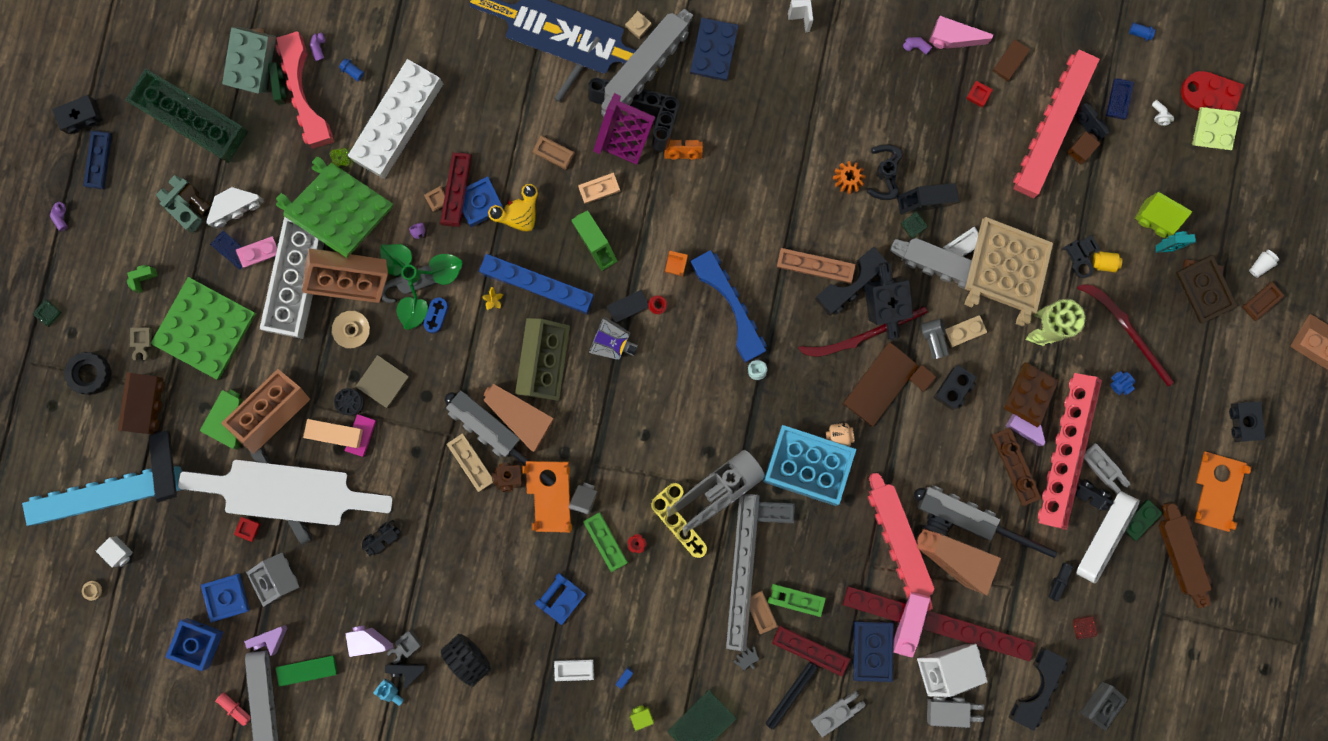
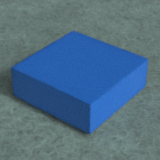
M627 667L615 685L620 689L623 688L633 675V670Z

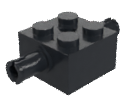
M884 262V264H879L881 280L864 284L868 319L876 325L886 323L887 339L894 340L895 337L896 339L900 338L898 330L899 320L913 318L909 280L903 277L893 278L892 263Z

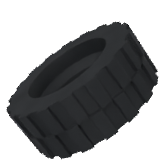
M91 352L77 353L65 365L64 379L68 387H71V390L80 394H98V392H102L109 385L108 383L111 380L112 370L110 369V364L99 354ZM86 364L93 365L97 370L95 380L90 383H85L79 378V370Z

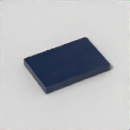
M854 621L853 681L893 682V622Z

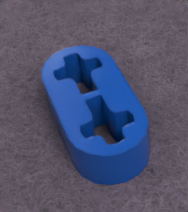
M435 298L430 303L423 324L426 331L430 333H437L442 328L448 311V303L444 299ZM442 302L444 309H440L438 314H436L437 308L434 306ZM434 317H436L435 323L438 324V326L433 327L431 330V326H429L428 323L433 322Z

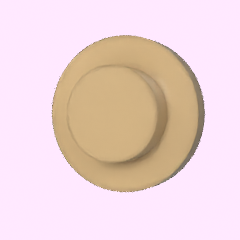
M89 581L82 587V595L87 600H96L102 594V587L96 581Z

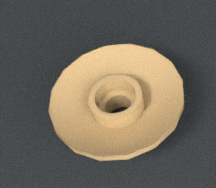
M356 311L341 313L332 324L334 340L345 348H357L363 345L370 334L368 320L363 314ZM351 327H355L356 329L355 333L353 334L349 332Z

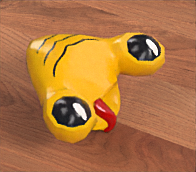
M532 184L524 185L521 192L524 200L509 201L504 210L498 205L490 207L488 211L489 218L494 222L506 224L520 231L531 232L536 217L537 188Z

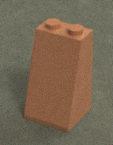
M923 529L918 537L917 548L964 587L988 595L1001 558L944 535Z

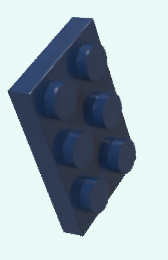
M701 18L690 74L727 81L738 25Z

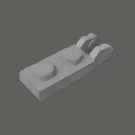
M1096 443L1085 451L1083 460L1116 495L1121 490L1113 482L1115 478L1125 487L1130 485L1122 471Z
M857 691L852 692L844 699L841 698L810 720L821 737L830 733L866 706L864 701L857 703L851 709L847 706V703L858 697Z

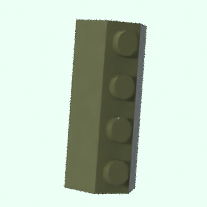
M526 318L515 394L559 401L570 325L544 319Z

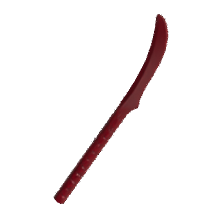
M1085 284L1076 287L1106 306L1124 327L1166 385H1172L1174 381L1129 321V316L1122 312L1099 288Z
M924 306L913 311V318L899 320L898 326L926 314V307ZM886 323L833 345L822 347L799 346L798 349L807 356L820 357L841 350L856 348L861 342L887 331Z

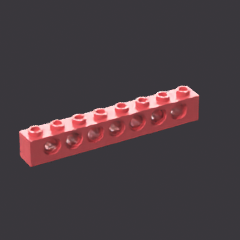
M1074 373L1073 378L1069 381L1070 393L1064 403L1066 410L1060 419L1061 431L1056 437V452L1051 457V463L1053 464L1051 471L1047 474L1048 486L1042 496L1044 501L1043 507L1038 512L1040 524L1067 530L1102 380L1098 377ZM1085 391V397L1078 399L1079 393ZM1081 409V415L1078 418H1074V412ZM1076 428V434L1070 437V430ZM1072 447V453L1066 456V448ZM1064 465H1067V472L1065 474H1061V468ZM1063 484L1062 492L1057 493V486ZM1054 503L1059 504V509L1056 512L1052 511Z

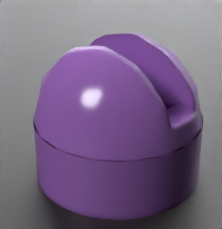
M423 223L415 224L409 228L411 235L416 239H419L418 235L424 237L426 233Z

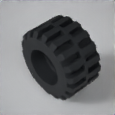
M457 634L440 650L442 658L450 670L462 682L471 687L475 686L491 671V666L486 656L468 637L462 634Z

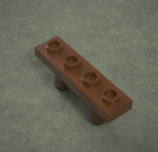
M1009 427L992 434V439L1021 505L1025 506L1040 500L1041 496L1036 487V482L1031 476L1011 428Z

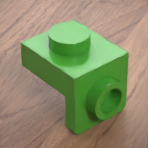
M148 265L139 266L137 270L127 273V284L132 291L141 293L140 281L157 277V270Z

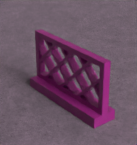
M614 93L606 109L593 151L600 154L602 150H605L637 165L655 117L620 102L621 96ZM621 110L627 112L629 115L624 116ZM639 119H643L649 123L642 124V122ZM629 120H633L636 125H631ZM617 122H623L625 126L620 127ZM635 130H640L643 134L638 135ZM629 131L632 136H627L625 132ZM614 133H619L621 137L617 138ZM631 141H636L639 145H634ZM625 142L628 146L623 147L621 143ZM609 144H615L617 148L610 146Z

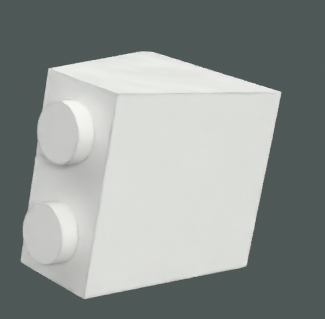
M964 644L917 658L928 696L951 697L987 683L986 672L976 644Z

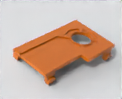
M1204 452L1196 483L1203 485L1194 522L1230 532V529L1236 530L1237 523L1232 521L1244 474H1250L1252 467L1247 466V463ZM1219 465L1226 466L1230 471L1229 478L1224 482L1218 481L1214 476V470Z
M526 461V465L522 466V473H526L527 494H534L535 522L532 523V531L571 532L569 462ZM551 470L555 473L556 482L552 486L542 483L540 479L542 471Z

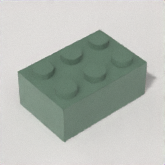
M231 27L222 84L258 94L267 92L270 76L269 63H272L276 36L242 27Z

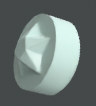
M761 360L752 361L748 366L749 376L754 380L763 379L767 374V365Z

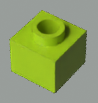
M640 705L632 709L633 712L630 713V718L635 731L654 724L649 706L644 707Z

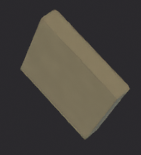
M377 355L355 387L384 407L389 408L410 377Z

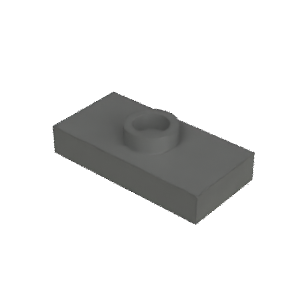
M759 502L757 522L794 523L795 504Z

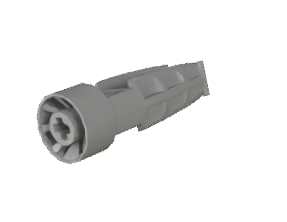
M742 450L699 484L695 485L671 508L667 506V515L670 517L703 493H705L709 502L715 501L683 526V534L687 536L688 531L718 514V512L765 478L764 472L755 458L746 450Z

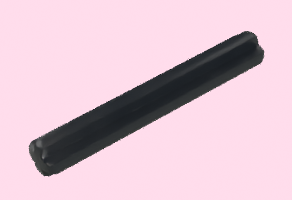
M808 662L766 721V725L770 729L774 730L817 671V666L812 662Z

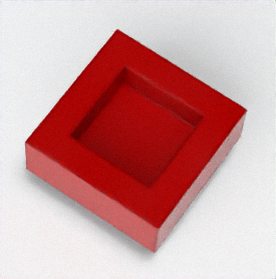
M976 81L966 99L983 107L993 89Z
M242 516L234 535L254 542L261 523Z

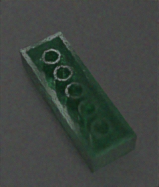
M146 68L125 99L126 102L228 164L248 134V131L238 123Z

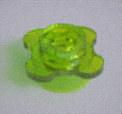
M346 148L331 150L332 164L337 167L341 165L348 166L350 164L347 156L348 150Z

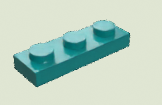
M1177 232L1175 235L1168 236V239H1162L1161 243L1155 245L1156 253L1175 252L1195 243V234L1188 235L1187 232Z

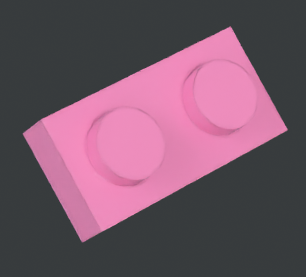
M273 236L236 249L243 268L273 258L277 252Z

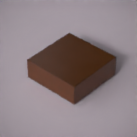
M920 365L909 380L924 392L936 376L923 365Z

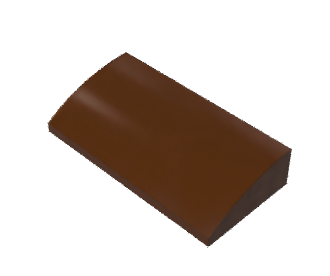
M887 343L842 404L873 427L917 369L918 365L892 343Z

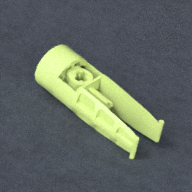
M1070 300L1057 301L1050 306L1044 307L1034 314V316L1042 319L1043 329L1032 331L1028 334L1026 340L1044 346L1047 343L1061 341L1076 335L1084 326L1085 316L1083 310L1077 303Z

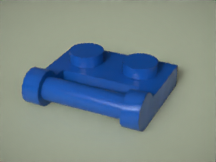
M558 573L555 576L556 580L541 599H537L535 605L562 625L586 593L562 574ZM561 584H564L566 589L550 608L547 602Z

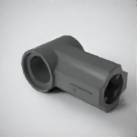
M942 319L922 323V332L925 339L928 340L932 358L937 359L950 355Z

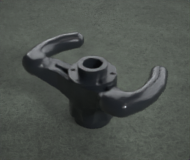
M888 144L871 148L872 154L879 152H891L893 154L890 159L882 161L876 171L878 178L885 181L889 192L881 193L868 188L867 194L880 200L896 199L899 195V189L895 182L897 162L902 159L903 151L896 146Z

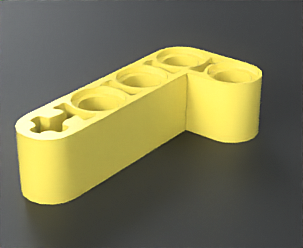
M677 483L670 484L652 500V509L690 554L696 558H701L706 554L707 546L693 529L690 530L691 536L688 539L680 537V531L687 522L679 512L675 513L678 516V522L675 525H671L667 521V506L671 508L683 496L681 485ZM673 486H677L680 489V495L675 498L669 494V489ZM657 499L665 501L666 506L663 510L655 508L654 504ZM694 536H696L697 539L694 542L698 546L703 545L701 548L702 553H694V546L692 544L687 546L686 543L692 541Z

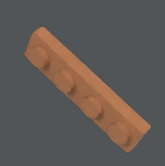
M781 248L776 268L851 284L856 264Z

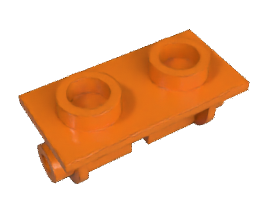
M670 140L669 146L665 150V159H702V142H699V140H685V146H682V140Z

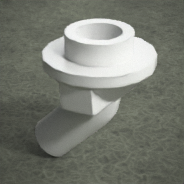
M1158 100L1153 102L1152 106L1160 112L1154 118L1155 122L1164 126L1174 121V116L1168 112V109Z

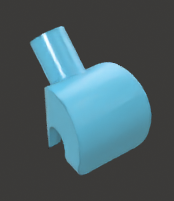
M384 679L373 692L381 700L393 701L399 706L404 700L397 695V687L388 679Z

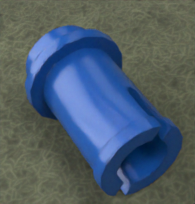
M1133 22L1129 34L1145 38V41L1152 40L1155 29L1152 26L1146 27Z
M344 59L339 66L341 72H346L357 82L365 74L364 71L352 64L350 59Z

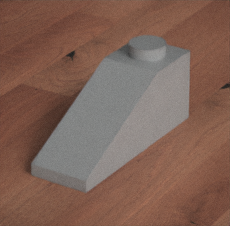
M584 483L583 486L578 485L569 508L586 514L591 513L598 492L594 490L595 486Z

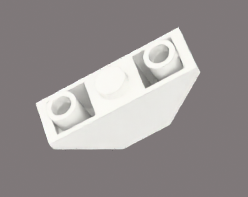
M231 187L214 197L206 222L213 228H221L227 224V221L242 217L244 212L259 208L264 200L257 194Z

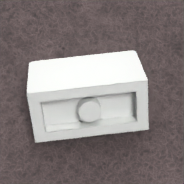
M791 0L788 11L789 20L804 18L806 32H810L813 23L811 0Z

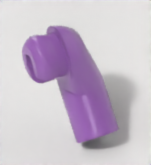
M315 33L311 39L310 48L316 61L324 58L320 48V43L326 41L323 33Z
M909 37L903 44L904 49L907 51H911L914 47L927 54L932 49L920 37Z
M56 202L50 214L53 223L59 231H64L68 228L63 220L66 207L62 202Z

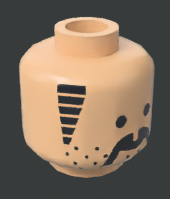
M847 423L832 424L829 427V431L826 432V439L850 447L851 443H854L853 427H849Z

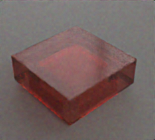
M1093 616L1072 620L1076 639L1097 636Z

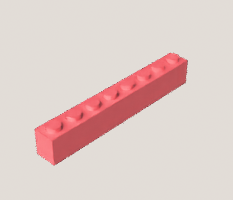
M1078 50L1074 55H1070L1066 63L1069 65L1068 69L1062 72L1059 78L1061 84L1059 88H1055L1051 96L1053 102L1051 105L1048 104L1043 115L1046 116L1044 122L1041 121L1036 129L1038 135L1036 139H1032L1028 149H1031L1028 156H1024L1021 162L1023 168L1021 172H1017L1013 183H1016L1013 188L1014 190L1031 198L1039 195L1100 60L1099 58L1081 50Z

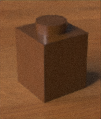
M1085 132L1066 153L1081 165L1101 143L1097 141L1098 139L1095 135Z

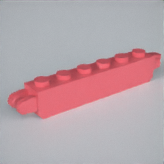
M872 473L868 478L872 488L869 491L870 495L867 496L871 507H875L877 512L875 514L878 525H882L884 530L882 532L885 543L889 542L891 547L889 554L892 561H896L898 565L896 572L899 579H903L905 587H903L905 595L909 598L910 593L914 592L930 597L934 592V586L921 553L917 548L916 540L895 487L890 484L885 485L879 473ZM931 597L927 611L933 609Z

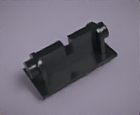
M1085 103L1077 109L1075 117L1085 130L1095 135L1098 139L1097 141L1110 133L1109 127L1101 118L1097 120V112L1091 104Z
M1079 478L1075 493L1076 497L1085 502L1089 497H1092L1089 504L1101 511H1106L1110 504H1114L1110 492L1105 489L1099 490L1089 480H1081Z
M393 520L389 523H383L377 532L373 535L369 534L363 539L362 550H365L369 556H375L385 548L382 541L385 540L389 545L399 537V534H401L398 527L395 528Z

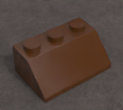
M127 372L118 431L155 434L159 427V420H157L158 412H160L162 402L160 401L161 393H163L165 388L163 378Z

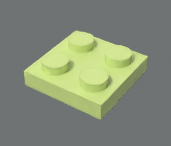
M1200 107L1192 145L1232 150L1240 112Z

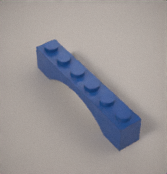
M710 250L691 260L690 265L699 281L707 283L718 290L730 304L737 323L736 348L744 363L765 353L767 345L762 336L758 337L756 333L758 328L754 321L748 319L746 314L749 312L746 306L738 301L737 297H739V294L735 287L731 288L728 282L730 278L726 270H721L719 257Z
M485 254L479 270L486 277L538 294L588 315L595 298L591 293Z

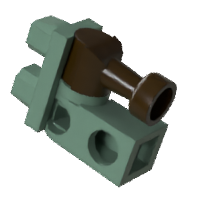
M174 175L169 180V183L174 187L169 193L163 188L156 196L161 201L160 205L186 230L194 233L204 220L191 210L189 206L192 203L199 207L198 212L205 217L209 215L212 204L209 201L204 202L199 197V191L190 182Z

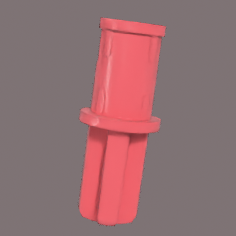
M225 692L216 699L215 702L228 712L227 715L234 717L242 726H245L251 720V716L239 706L240 703H235Z

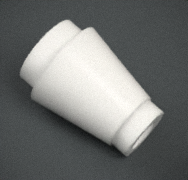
M1270 250L1262 252L1249 271L1258 278L1275 267L1279 258Z

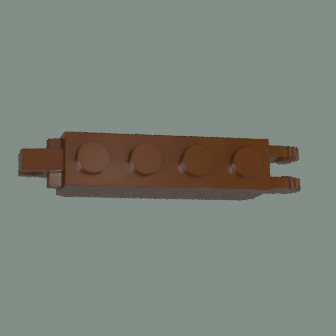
M1165 503L1161 508L1165 520L1160 521L1158 527L1181 592L1190 595L1197 608L1207 607L1211 605L1208 591L1212 590L1210 586L1212 582L1210 576L1205 572V561L1199 555L1197 549L1198 541L1191 532V522L1186 518V515L1180 514L1177 505Z

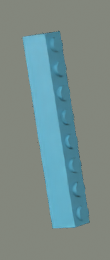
M174 466L176 491L183 490L178 487L182 472L181 467ZM152 468L143 470L141 475L130 473L123 475L124 479L120 480L114 477L105 479V483L99 485L98 482L86 484V488L79 489V486L68 488L67 492L62 494L60 491L48 493V497L42 498V496L30 497L29 502L22 503L27 526L39 525L155 497Z

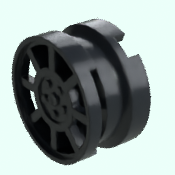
M345 388L336 394L334 406L339 413L354 416L363 409L364 398L357 390Z
M928 513L927 526L923 525V528L949 537L946 532H949L954 524Z

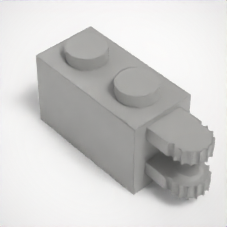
M933 696V699H928L927 723L930 726L970 728V722H984L983 716L970 715V709L982 710L984 709V704L969 703L963 697H953V700H945V697Z

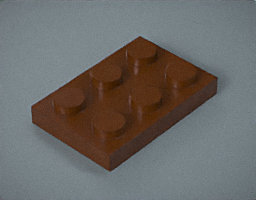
M1024 362L1003 409L1038 428L1045 416L1058 380Z

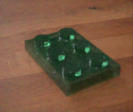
M708 689L667 732L675 741H715L736 720V717Z

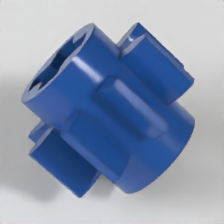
M1120 371L1111 377L1113 382L1110 385L1118 395L1122 393L1128 395L1135 389L1132 386L1135 380L1128 372L1122 373Z

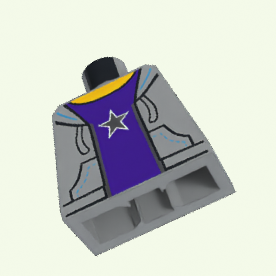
M604 317L589 353L619 360L623 352L634 356L638 345L628 341L629 331Z

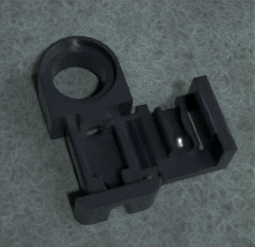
M1092 235L1080 242L1075 240L1062 248V251L1066 250L1073 262L1071 268L1075 275L1082 279L1091 276L1093 273V265L1088 258L1090 256L1089 253L1100 250ZM1081 264L1089 267L1087 275L1079 273L1078 268Z

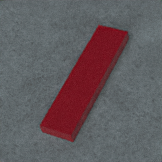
M452 152L440 221L442 226L460 227L472 160L471 154Z
M780 625L772 640V644L842 677L850 662V658Z

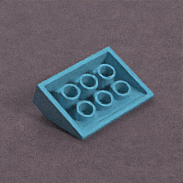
M782 425L763 482L837 506L840 504L856 449Z

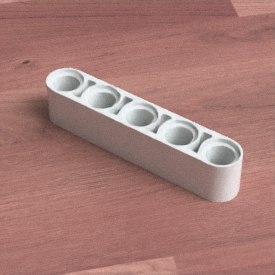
M1122 491L1119 492L1077 569V575L1093 583L1099 580L1136 512L1140 500Z

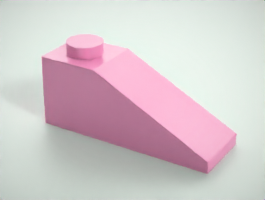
M939 16L929 42L940 49L984 45L991 41L993 34Z
M914 592L910 593L893 639L894 653L913 658L920 639L930 597Z

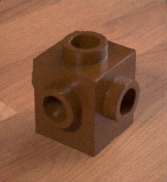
M503 463L496 467L495 473H492V483L496 484V490L501 489L502 492L513 491V488H520L522 484L520 465L511 466L510 463Z

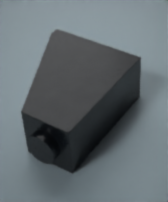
M956 183L916 187L897 197L900 215L948 207L959 202V194Z

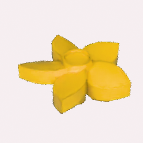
M491 287L489 295L482 296L487 301V310L493 307L501 308L498 300L502 298L503 294H495L493 287Z

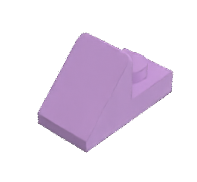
M281 626L244 641L246 648L254 647V650L267 645L270 655H275L286 633L287 626Z

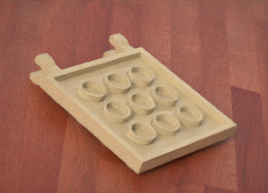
M983 218L965 287L970 293L964 305L973 307L974 304L978 305L979 296L982 295L1021 310L1016 324L1024 326L1025 323L1029 324L1031 314L1034 315L1038 311L1053 243L993 219Z

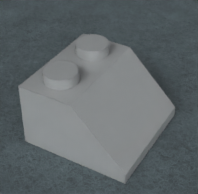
M283 553L262 561L246 572L263 607L299 588L297 578L293 575L288 560L284 557Z

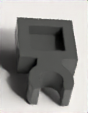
M409 630L395 642L398 648L389 650L387 655L395 653L397 659L393 663L396 664L403 659V655L408 658L423 644L414 632Z

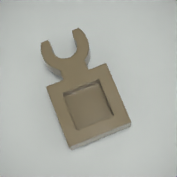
M130 328V347L136 348L132 354L133 360L138 361V356L141 353L143 354V360H149V353L146 351V347H152V328Z

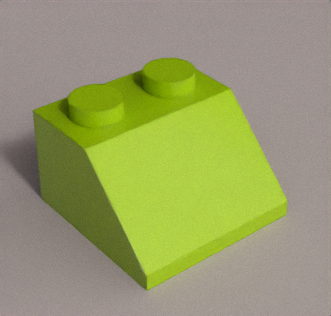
M1157 192L1145 199L1134 219L1138 220L1141 226L1150 227L1155 230L1158 236L1168 238V236L1175 234L1192 211L1162 193Z

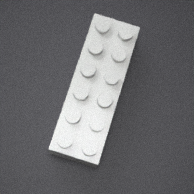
M407 59L349 152L348 157L385 180L443 85L441 79Z
M284 217L260 330L303 339L313 294L302 293L305 262L309 248L323 250L324 243L286 217Z

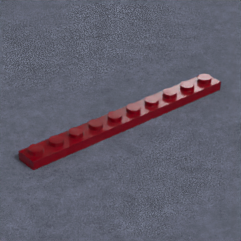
M847 586L842 603L844 606L900 622L906 607V603ZM927 611L922 628L923 630L966 643L976 644L977 646L1029 662L1035 643L932 611Z

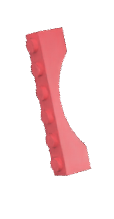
M298 31L277 37L278 45H275L276 50L283 59L281 67L284 74L287 73L289 79L286 80L289 91H292L294 96L291 98L293 106L299 112L297 120L300 127L303 126L305 133H302L305 144L314 149L334 143L329 124L311 109L304 95L302 72L308 53L303 37Z

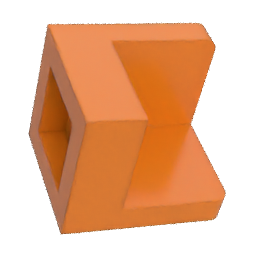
M669 251L665 273L683 277L688 255Z

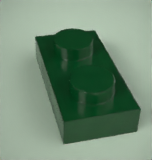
M276 62L269 63L273 100L278 105L286 104L287 90L283 86L285 74Z
M1145 500L1137 508L1125 533L1134 541H1137L1162 515V512L1150 500Z

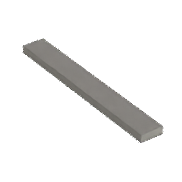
M743 494L739 497L726 643V649L746 651L760 497V495Z

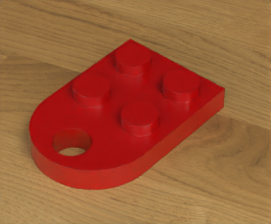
M1198 71L1184 80L1181 87V96L1189 107L1198 111L1200 107L1236 111L1244 84L1209 72ZM1189 83H1193L1196 86V92H1191L1188 89Z

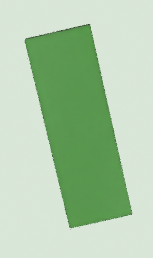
M600 512L583 521L611 572L628 563Z

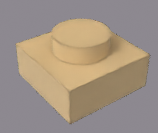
M638 11L625 24V27L638 39L652 26V23Z

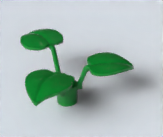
M401 244L381 245L380 257L381 259H386L388 273L393 276L402 275L408 281L414 299L411 297L403 298L397 305V316L405 330L419 326L425 320L428 311L427 302L422 299L417 300L413 283L420 279L421 274H433V279L436 283L440 285L451 284L459 275L463 265L461 259L450 254H439L434 256L429 262L432 271L418 270L413 265H410L412 253L408 247Z

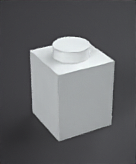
M117 536L109 537L96 550L111 567L124 566L130 560L129 556L133 553Z

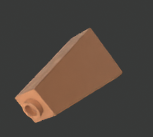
M495 384L492 387L488 386L483 395L485 396L484 401L530 450L536 452L555 419Z

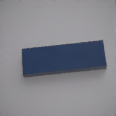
M91 131L83 183L85 188L105 189L112 139L111 133Z

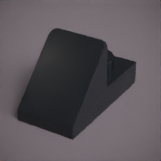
M388 663L385 665V673H391V677H402V674H404V689H406L427 668L428 664Z

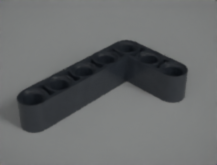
M592 78L588 86V99L591 102L602 105L605 100V87L610 80ZM643 89L639 95L636 94L633 97L630 106L657 118L653 131L652 147L656 151H665L669 146L676 122L679 101L673 96Z

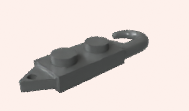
M429 265L418 269L432 271ZM421 274L420 279L413 283L415 291L437 283L433 279V274ZM402 275L386 281L381 298L387 303H394L395 299H389L386 296V290L397 286L404 294L412 293L408 281Z

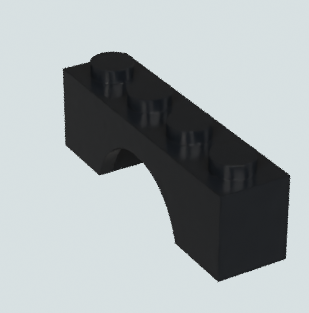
M873 246L857 261L859 276L853 285L837 287L830 284L814 299L829 316L832 313L838 314L844 308L843 303L847 300L849 302L853 301L858 296L856 292L859 289L863 288L865 290V283L872 282L871 279L875 275L878 278L881 276L879 264H884L887 261Z
M1041 647L1033 663L1040 674V687L1031 698L1016 700L1008 718L1033 731L1036 727L1038 728L1042 722L1041 715L1044 709L1046 710L1050 705L1051 700L1049 698L1052 692H1055L1058 688V679L1066 671L1067 659Z

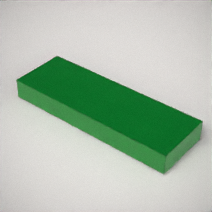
M335 655L275 667L279 686L338 674Z

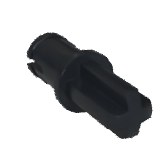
M1062 563L1057 577L1053 579L1055 582L1048 595L1051 600L1056 602L1060 600L1065 587L1069 585L1068 580L1074 570L1073 566Z

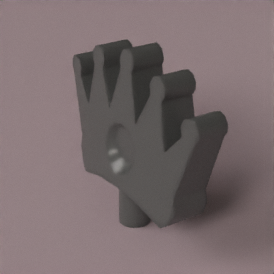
M747 647L748 655L741 651L743 658L737 655L740 662L734 660V663L740 666L742 670H746L749 665L753 670L755 668L753 663L759 661V657L755 647H753V653Z

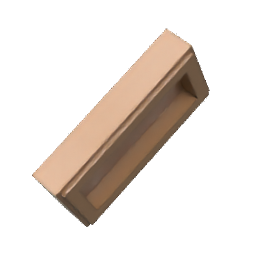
M540 136L532 151L533 154L567 170L575 155V152L543 136Z
M763 591L752 594L750 612L759 633L763 634L778 627Z

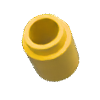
M1100 251L1099 253H1094L1092 265L1093 268L1099 271L1117 272L1118 269H1121L1122 258L1119 257L1118 253Z

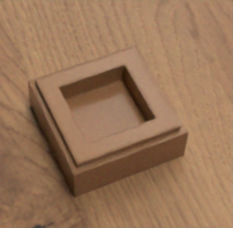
M441 186L424 195L433 212L443 208L445 193Z

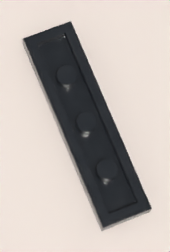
M166 430L149 436L154 494L157 502L177 497L170 433Z

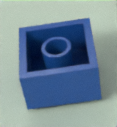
M189 618L179 621L165 658L199 671L207 670L210 668L223 631Z

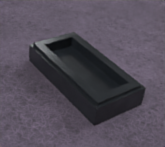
M642 290L607 306L615 323L649 308Z

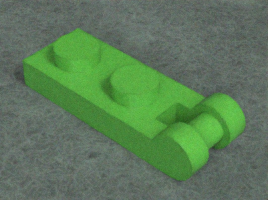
M772 584L771 590L773 592L772 596L769 597L768 603L821 617L825 597ZM780 592L786 594L784 601L779 600Z

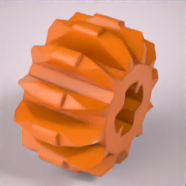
M848 161L846 166L841 163L839 165L840 169L836 168L834 171L837 175L833 176V180L838 181L835 183V187L841 185L840 192H843L846 188L848 194H851L852 189L858 192L859 187L864 185L861 180L866 178V175L861 174L864 169H857L858 163L851 166V161ZM848 174L852 175L850 181L847 180Z

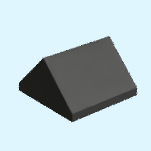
M1102 681L1080 713L1106 731L1128 699L1113 686Z

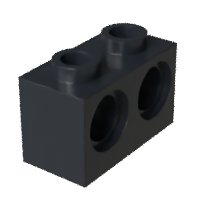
M957 364L952 367L933 398L951 410L960 409L966 400L964 398L966 393H970L975 387L976 383L974 381L977 377ZM959 375L963 376L966 380L964 386L960 385L957 381ZM949 391L955 394V400L953 402L947 399V393Z

